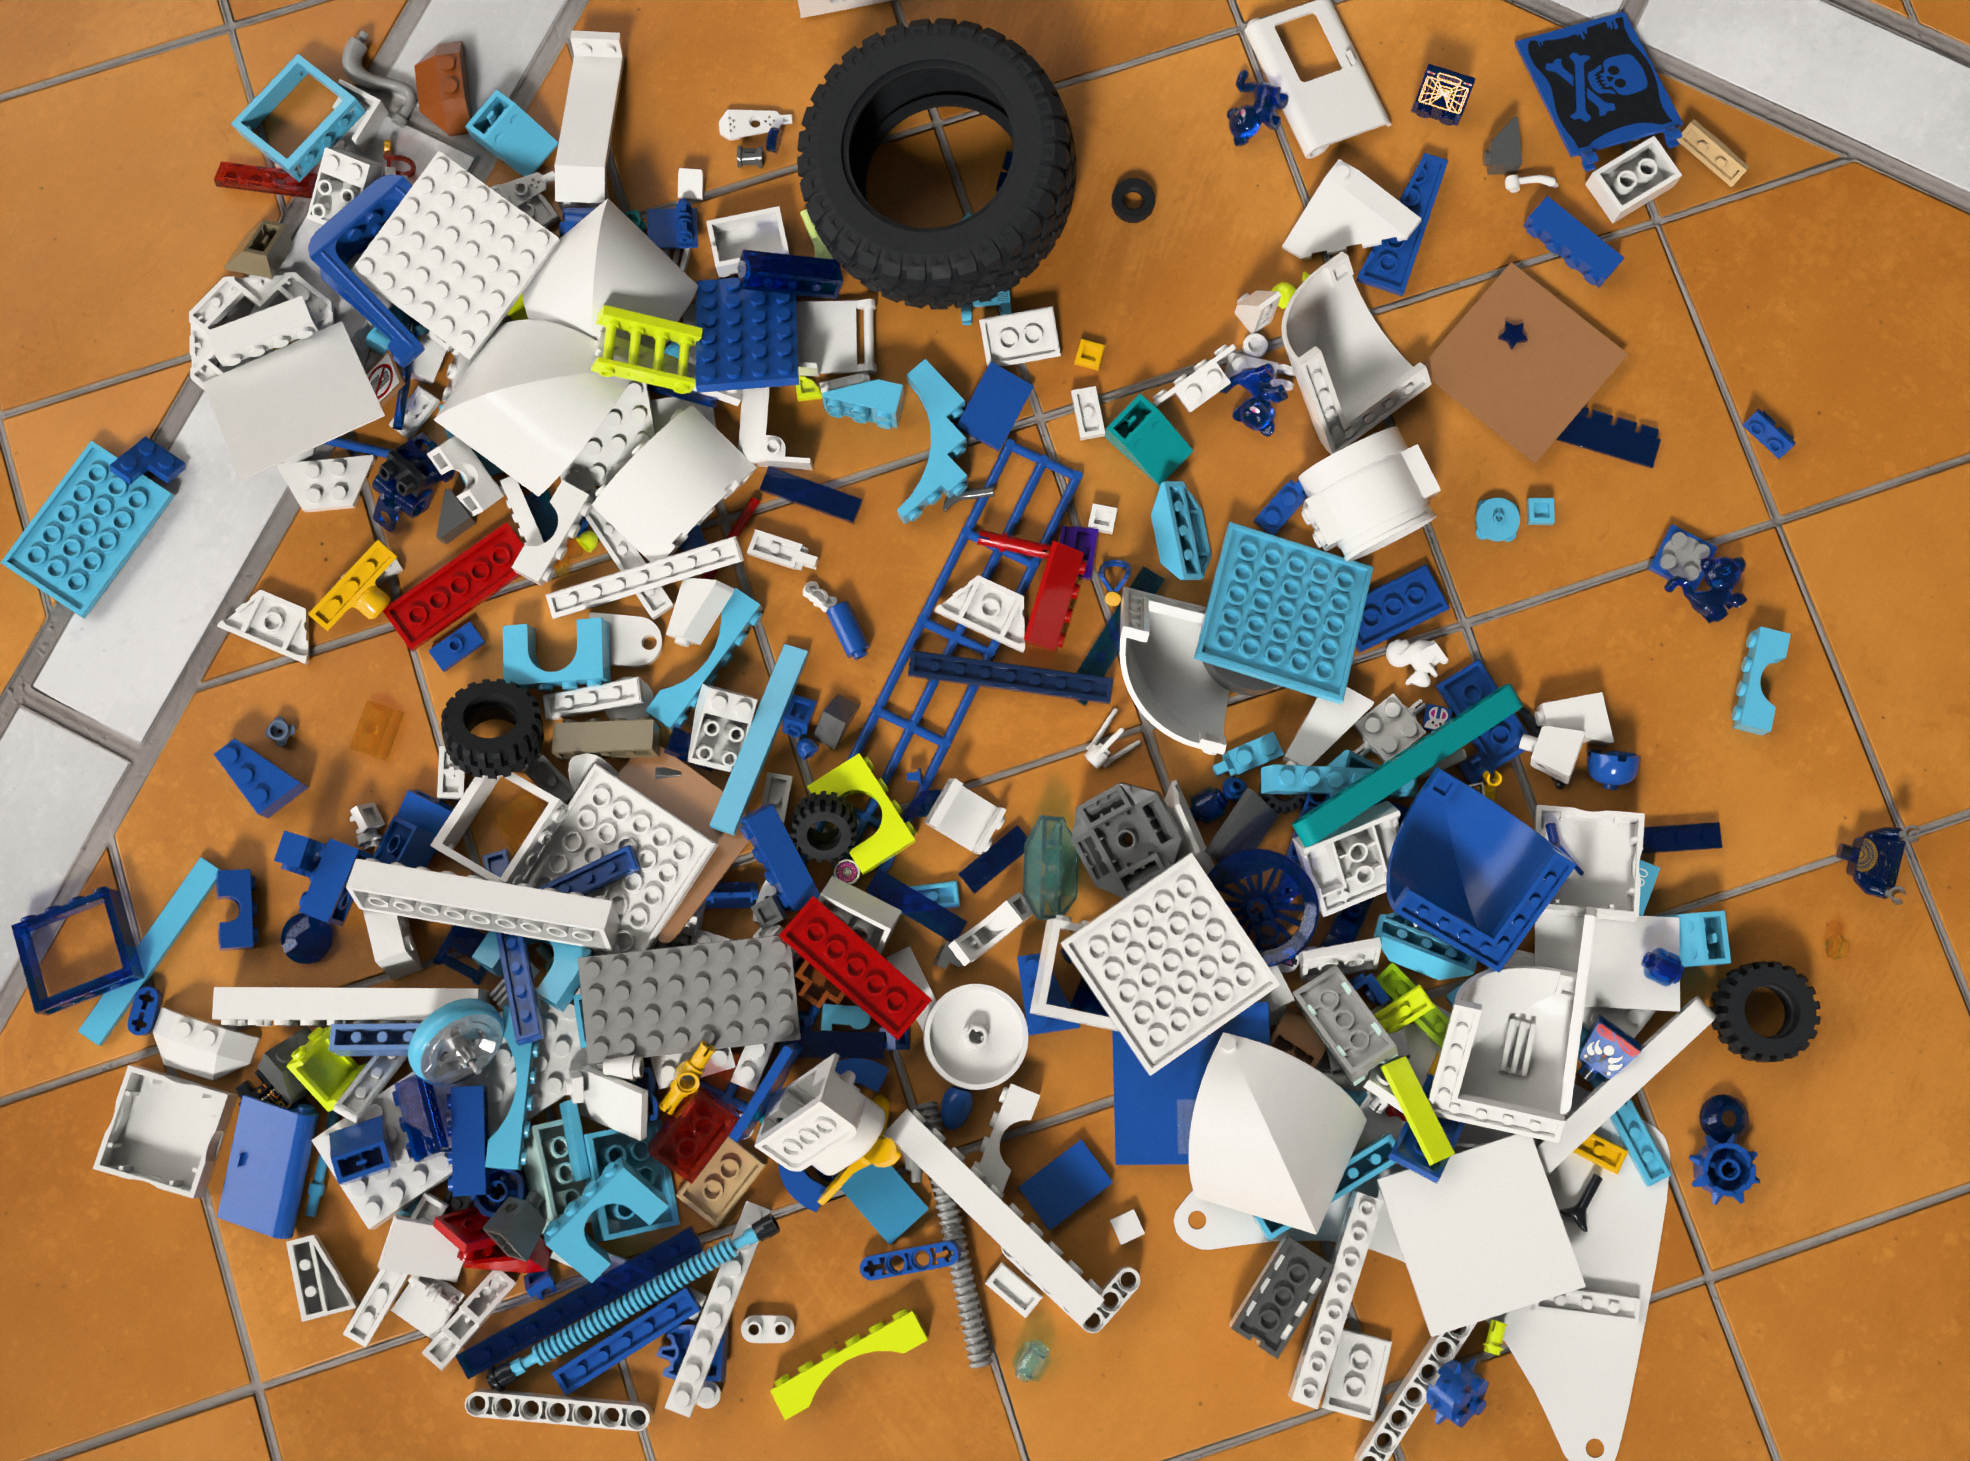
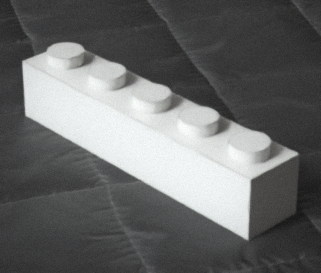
M511 476L500 480L502 484L499 486L503 495L506 494L508 500H505L509 509L512 508L514 514H511L515 523H519L520 528H518L521 537L524 536L526 539L524 545L538 546L545 543L519 482Z

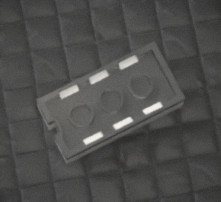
M1284 1234L1229 1323V1326L1249 1341L1252 1337L1258 1339L1256 1344L1278 1359L1335 1266Z

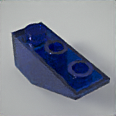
M1374 897L1336 912L1319 947H1330L1354 942Z

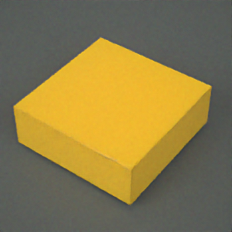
M1081 338L1075 364L1099 370L1105 345Z

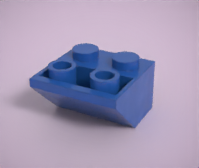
M382 1115L329 1133L330 1156L338 1185H347L398 1167Z

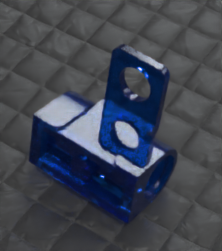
M377 475L372 483V488L380 496L377 500L373 519L387 531L392 532L395 530L398 516L401 512H404L411 518H415L428 510L434 491L431 489L423 491V494L417 498L413 494L403 497L396 489L397 481L394 478L385 481ZM381 511L389 515L390 523L382 518Z

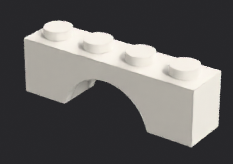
M562 480L550 500L558 515V526L555 534L550 540L541 545H524L511 568L519 575L542 587L545 582L548 583L555 573V569H553L555 564L566 555L568 550L566 545L570 538L574 539L580 530L579 523L583 516L587 517L592 509L591 502L593 500L590 495Z
M1010 1084L1009 1088H1003L999 1098V1102L1003 1103L999 1113L994 1111L989 1124L993 1128L990 1138L984 1137L979 1149L980 1152H983L980 1163L974 1162V1166L985 1176L982 1181L988 1187L994 1184L1002 1193L1011 1169L1003 1161L1000 1154L1001 1137L1004 1131L1013 1123L1031 1120L1040 1098L1039 1094L1014 1084Z

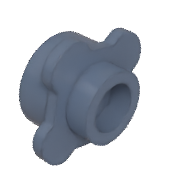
M282 716L276 717L265 730L266 737L274 739L280 747L285 746L288 738L296 733V727L286 723L285 718Z

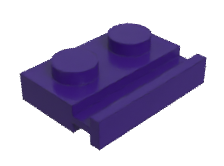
M1062 525L1059 543L1084 552V560H1088L1085 574H1080L1079 579L1092 580L1099 530Z

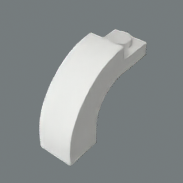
M1018 892L983 921L955 939L948 946L956 958L966 966L1013 932L1031 917L1035 910L1021 892Z

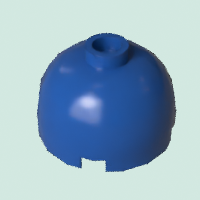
M1602 750L1587 751V770L1596 782L1603 784L1604 789L1619 790V785L1629 784L1638 774L1641 755L1613 750L1611 752H1603V754H1601Z

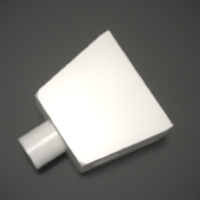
M1542 726L1538 738L1523 734L1519 748L1533 752L1530 762L1533 768L1563 783L1569 784L1584 742L1585 732Z

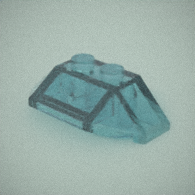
M1040 815L1024 843L1023 896L1037 920L1056 919V915L1064 916L1077 898L1078 853L1071 841L1072 833L1066 826L1067 823L1064 817Z

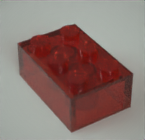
M699 1085L694 1093L682 1099L673 1115L668 1117L647 1145L649 1155L693 1184L730 1135L740 1118L739 1114L731 1106Z

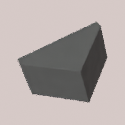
M445 489L436 538L441 543L448 544L475 525L476 522L468 514L456 495L450 489Z

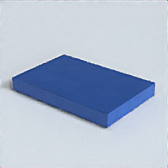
M991 361L955 427L999 452L1034 386Z
M1081 1139L1018 1188L1047 1228L1051 1230L1113 1182Z

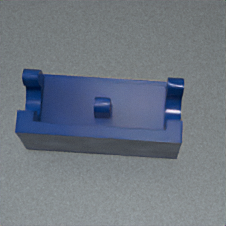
M418 789L407 791L396 816L437 836L455 807Z

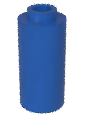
M845 601L828 609L826 614L847 658L853 657L854 660H858L866 656L870 645L850 603Z

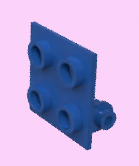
M680 199L676 205L677 209H647L648 237L660 249L698 248L697 208H692L691 203L687 199Z

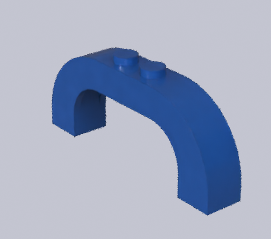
M850 1058L838 1061L835 1072L842 1075L848 1070L852 1071L855 1074L854 1083L862 1084L875 1092H879L890 1068L872 1060ZM778 1163L781 1179L790 1195L801 1205L814 1212H818L821 1204L817 1200L828 1186L813 1179L806 1169L791 1171Z

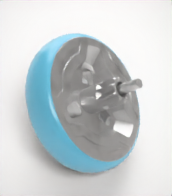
M474 998L456 1000L438 1008L423 1020L410 1040L408 1060L412 1070L424 1082L438 1086L456 1084L475 1074H480L501 1046L504 1036L502 1018L491 1004ZM445 1051L448 1052L445 1056H441Z

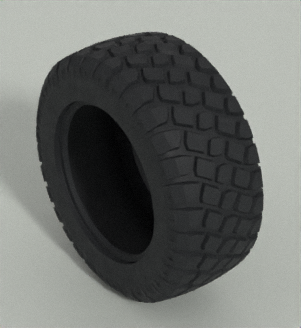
M928 18L913 20L910 22L909 27H905L901 23L886 28L885 34L882 36L878 32L862 40L863 46L858 49L854 46L842 56L843 63L841 65L835 63L825 74L826 83L818 84L810 98L814 104L812 107L806 108L801 123L806 129L799 132L797 150L802 152V154L797 157L798 177L803 178L800 182V188L804 202H808L805 206L810 220L815 225V230L823 244L827 245L828 251L839 264L843 263L842 267L853 278L861 280L860 283L873 292H882L881 296L896 303L905 300L906 306L921 309L926 305H929L930 309H948L953 304L957 309L972 306L973 302L977 300L982 303L995 298L998 292H1007L1018 285L1021 278H1027L1039 267V262L1046 259L1056 244L1055 241L1060 238L1067 223L1076 185V152L1072 128L1064 104L1054 84L1031 55H1028L1027 51L1012 39L1007 40L1004 34L989 27L982 29L980 24L965 20L957 24L955 19L937 18L934 23H931ZM937 107L967 108L991 118L1009 134L1014 143L1013 156L1007 177L1001 188L981 210L960 222L937 228L910 227L886 218L867 202V173L872 156L878 145L897 124L916 113Z

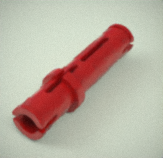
M980 529L979 536L989 538V540L978 538L977 545L998 548L999 552L1007 550L1042 559H1048L1049 553L1043 552V550L1050 551L1052 546L1008 536L1006 532L998 534Z

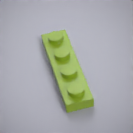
M1393 962L1376 977V980L1392 1001L1416 987ZM1434 1004L1435 1007L1413 1022L1442 1049L1450 1019Z

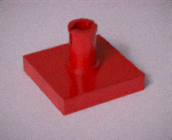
M476 1207L435 1217L433 1227L459 1249L457 1258H460L459 1260L473 1261L476 1250L497 1245L482 1229L490 1217L482 1215Z

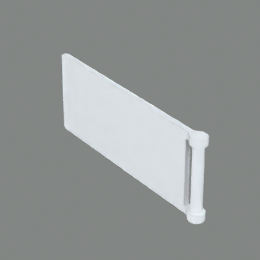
M876 300L797 302L798 362L817 363L820 374L862 372L876 374L877 364L874 363V310L876 309ZM689 304L683 314V324L696 326V304ZM856 309L864 310L865 363L858 365ZM696 345L695 347H690L689 362L695 365Z

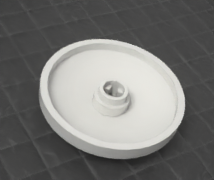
M967 984L947 992L931 1008L924 1025V1049L931 1066L950 1084L968 1090L988 1089L1005 1082L1020 1067L1028 1047V1027L1021 1009L1005 992L989 985Z

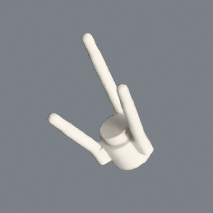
M1117 708L1112 710L1093 741L1085 748L1087 750L1084 754L1085 758L1096 769H1099L1101 766L1106 768L1111 762L1141 744V741L1137 740L1108 757L1111 754L1108 750L1109 746L1124 732V729L1120 728L1104 744L1099 743L1097 745L1118 712Z

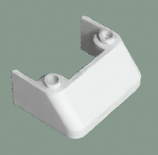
M799 362V375L819 377L820 371L817 363ZM769 387L742 389L738 450L756 467L813 470L810 458L785 457L786 446L784 441L778 436L766 435Z

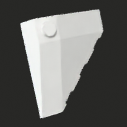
M1339 159L1323 179L1284 242L1282 249L1301 260L1312 259V253L1327 251L1328 255H1332L1342 251L1347 252L1346 247L1362 244V248L1382 245L1381 240L1397 237V242L1403 241L1410 237L1420 224L1421 218L1361 171Z

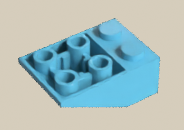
M497 89L465 126L474 141L523 177L534 174L559 144L516 103Z
M877 379L822 393L825 411L833 417L842 418L847 416L851 417L853 421L866 424L867 421L877 423V426L883 429L898 428L905 402L903 385Z
M1725 911L1658 916L1679 918L1680 968L1731 963Z

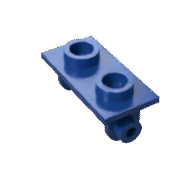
M1758 409L1742 426L1780 459L1795 445L1794 437L1789 435L1781 426L1777 429L1774 426L1776 422L1766 411L1762 412Z
M757 882L718 883L706 898V909L751 908L756 904L758 898Z

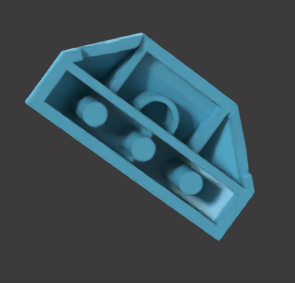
M1164 481L1160 485L1151 513L1160 563L1180 580H1201L1205 576V571L1212 557L1202 508L1194 496L1187 490V485L1184 481Z
M1395 912L1379 915L1374 938H1380L1381 949L1389 961L1437 980L1474 974L1477 960L1423 928L1415 927L1411 921Z

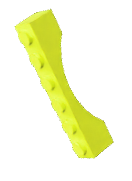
M906 1308L901 1309L892 1315L894 1320L885 1325L883 1321H880L868 1328L870 1333L861 1338L857 1334L846 1340V1347L839 1351L834 1347L821 1355L823 1358L821 1361L813 1364L811 1360L798 1367L799 1373L789 1377L788 1374H785L775 1380L776 1386L770 1392L784 1419L787 1420L808 1408L822 1381L845 1361L860 1354L874 1351L906 1353L927 1341L928 1335L914 1309L907 1311Z

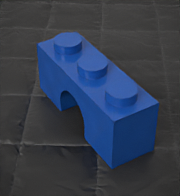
M284 831L274 861L282 863L281 869L310 878L313 869L318 867L322 858L320 857V852L324 843Z
M250 869L218 870L216 873L217 899H230L239 908V915L235 920L219 922L218 924L219 951L252 949L253 943L258 942V928L253 927L252 917H257V902L252 901L251 891H256L255 875L251 876Z

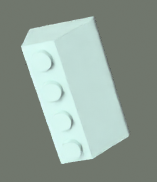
M562 1119L531 1126L530 1136L525 1138L524 1148L528 1149L527 1163L523 1165L528 1191L537 1192L544 1198L537 1210L546 1220V1225L541 1235H543L546 1226L552 1220H557L564 1213L566 1206L571 1201H576L585 1189L584 1180L579 1182L573 1181ZM591 1216L588 1217L586 1223L592 1222Z

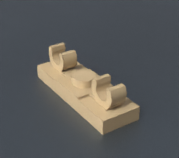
M1695 119L1684 129L1682 138L1677 139L1680 144L1731 188L1750 168L1731 149L1707 131Z

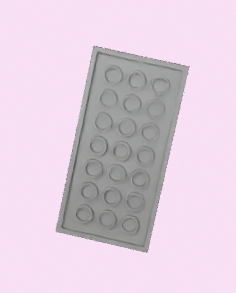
M778 935L578 957L588 1064L602 1063L605 1059L636 1054V1057L645 1058L696 1052L702 1041L708 1042L707 1047L711 1044L716 1049L801 1039L792 950Z

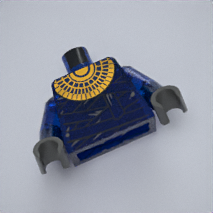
M1909 825L1904 830L1902 828L1889 827L1865 832L1862 837L1854 839L1852 846L1841 843L1837 848L1836 857L1848 861L1847 874L1853 877V881L1865 894L1883 899L1889 897L1895 905H1901L1903 901L1894 898V895L1897 893L1907 895L1904 888L1896 886L1906 843L1900 840L1906 838L1909 842H1918L1919 838H1909L1908 834L1912 830L1919 831L1920 829L1914 825Z

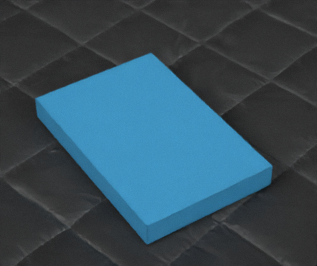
M870 1164L855 1172L840 1188L889 1245L929 1210V1207L892 1165L876 1167Z

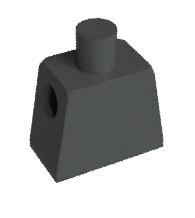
M530 1191L525 1200L511 1196L506 1199L482 1229L507 1256L527 1262L546 1225V1220L537 1211L544 1198L534 1191Z

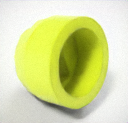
M584 531L576 538V541L584 550L591 553L598 545V536L593 531Z

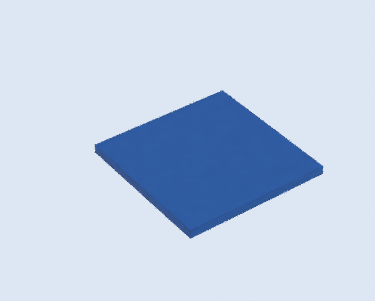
M1255 1002L1151 1076L1148 1075L1122 1034L1112 1030L1116 1165L1189 1164V1138L1194 1107L1212 1054L1223 1032L1271 1046L1269 1002Z

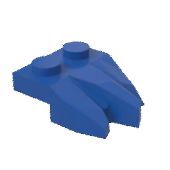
M677 1325L666 1332L667 1337L672 1341V1345L660 1347L656 1356L667 1359L670 1362V1366L664 1369L662 1376L673 1380L676 1379L697 1325ZM726 1326L705 1381L726 1382L729 1326Z

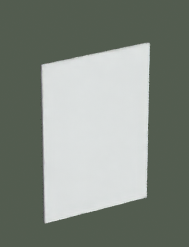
M1542 913L1535 922L1534 966L1550 967L1578 973L1585 917ZM1639 916L1636 922L1596 918L1584 1007L1680 1012L1679 918ZM1660 949L1665 950V949H1666V950H1668V951H1670V952H1668V956H1667V953H1666V954H1661V953L1658 954V950H1660Z

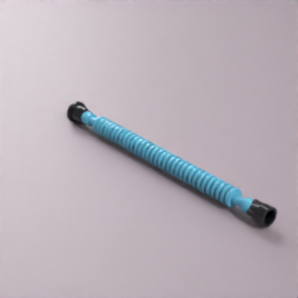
M771 1213L751 1224L752 1227L743 1231L744 1234L734 1240L730 1237L725 1238V1241H720L719 1245L717 1243L714 1244L713 1248H707V1251L704 1250L700 1254L698 1253L694 1257L689 1258L688 1261L686 1260L682 1264L670 1269V1271L668 1270L664 1274L659 1275L658 1278L650 1280L646 1284L641 1285L640 1288L638 1287L634 1291L632 1290L622 1296V1298L620 1297L616 1301L611 1302L610 1305L608 1304L604 1308H600L598 1311L593 1312L592 1315L590 1314L586 1318L574 1323V1325L572 1324L568 1328L563 1329L562 1332L559 1331L556 1335L554 1334L550 1338L545 1339L544 1342L538 1343V1345L532 1347V1353L524 1358L519 1357L511 1362L507 1361L497 1367H490L488 1369L489 1374L486 1376L489 1386L493 1390L497 1389L499 1392H502L506 1389L507 1385L520 1378V1375L528 1370L527 1368L533 1364L538 1363L542 1366L546 1362H550L552 1359L557 1358L558 1355L560 1356L564 1352L575 1348L576 1345L578 1346L582 1342L587 1341L588 1338L591 1339L594 1335H598L600 1331L603 1332L606 1328L608 1329L612 1325L617 1324L618 1321L621 1322L624 1318L630 1317V1314L633 1315L636 1311L639 1312L642 1308L648 1307V1304L651 1305L654 1301L660 1300V1297L664 1298L666 1294H671L672 1290L676 1291L678 1287L681 1288L684 1284L690 1283V1280H696V1277H701L702 1273L705 1275L708 1273V1270L712 1271L715 1269L714 1266L717 1268L721 1264L726 1263L727 1260L729 1261L733 1257H737L739 1255L738 1249L747 1244L752 1245L760 1240L764 1241L780 1233L781 1230L778 1222Z

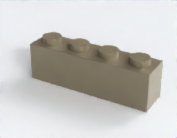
M638 717L637 720L613 718L612 721L593 718L588 719L587 722L566 719L563 720V723H554L552 753L559 760H571L572 757L585 753L597 755L602 759L659 757L661 728L650 717Z

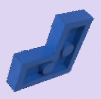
M146 436L110 464V471L130 485L148 470L166 483H169L186 469L185 462Z

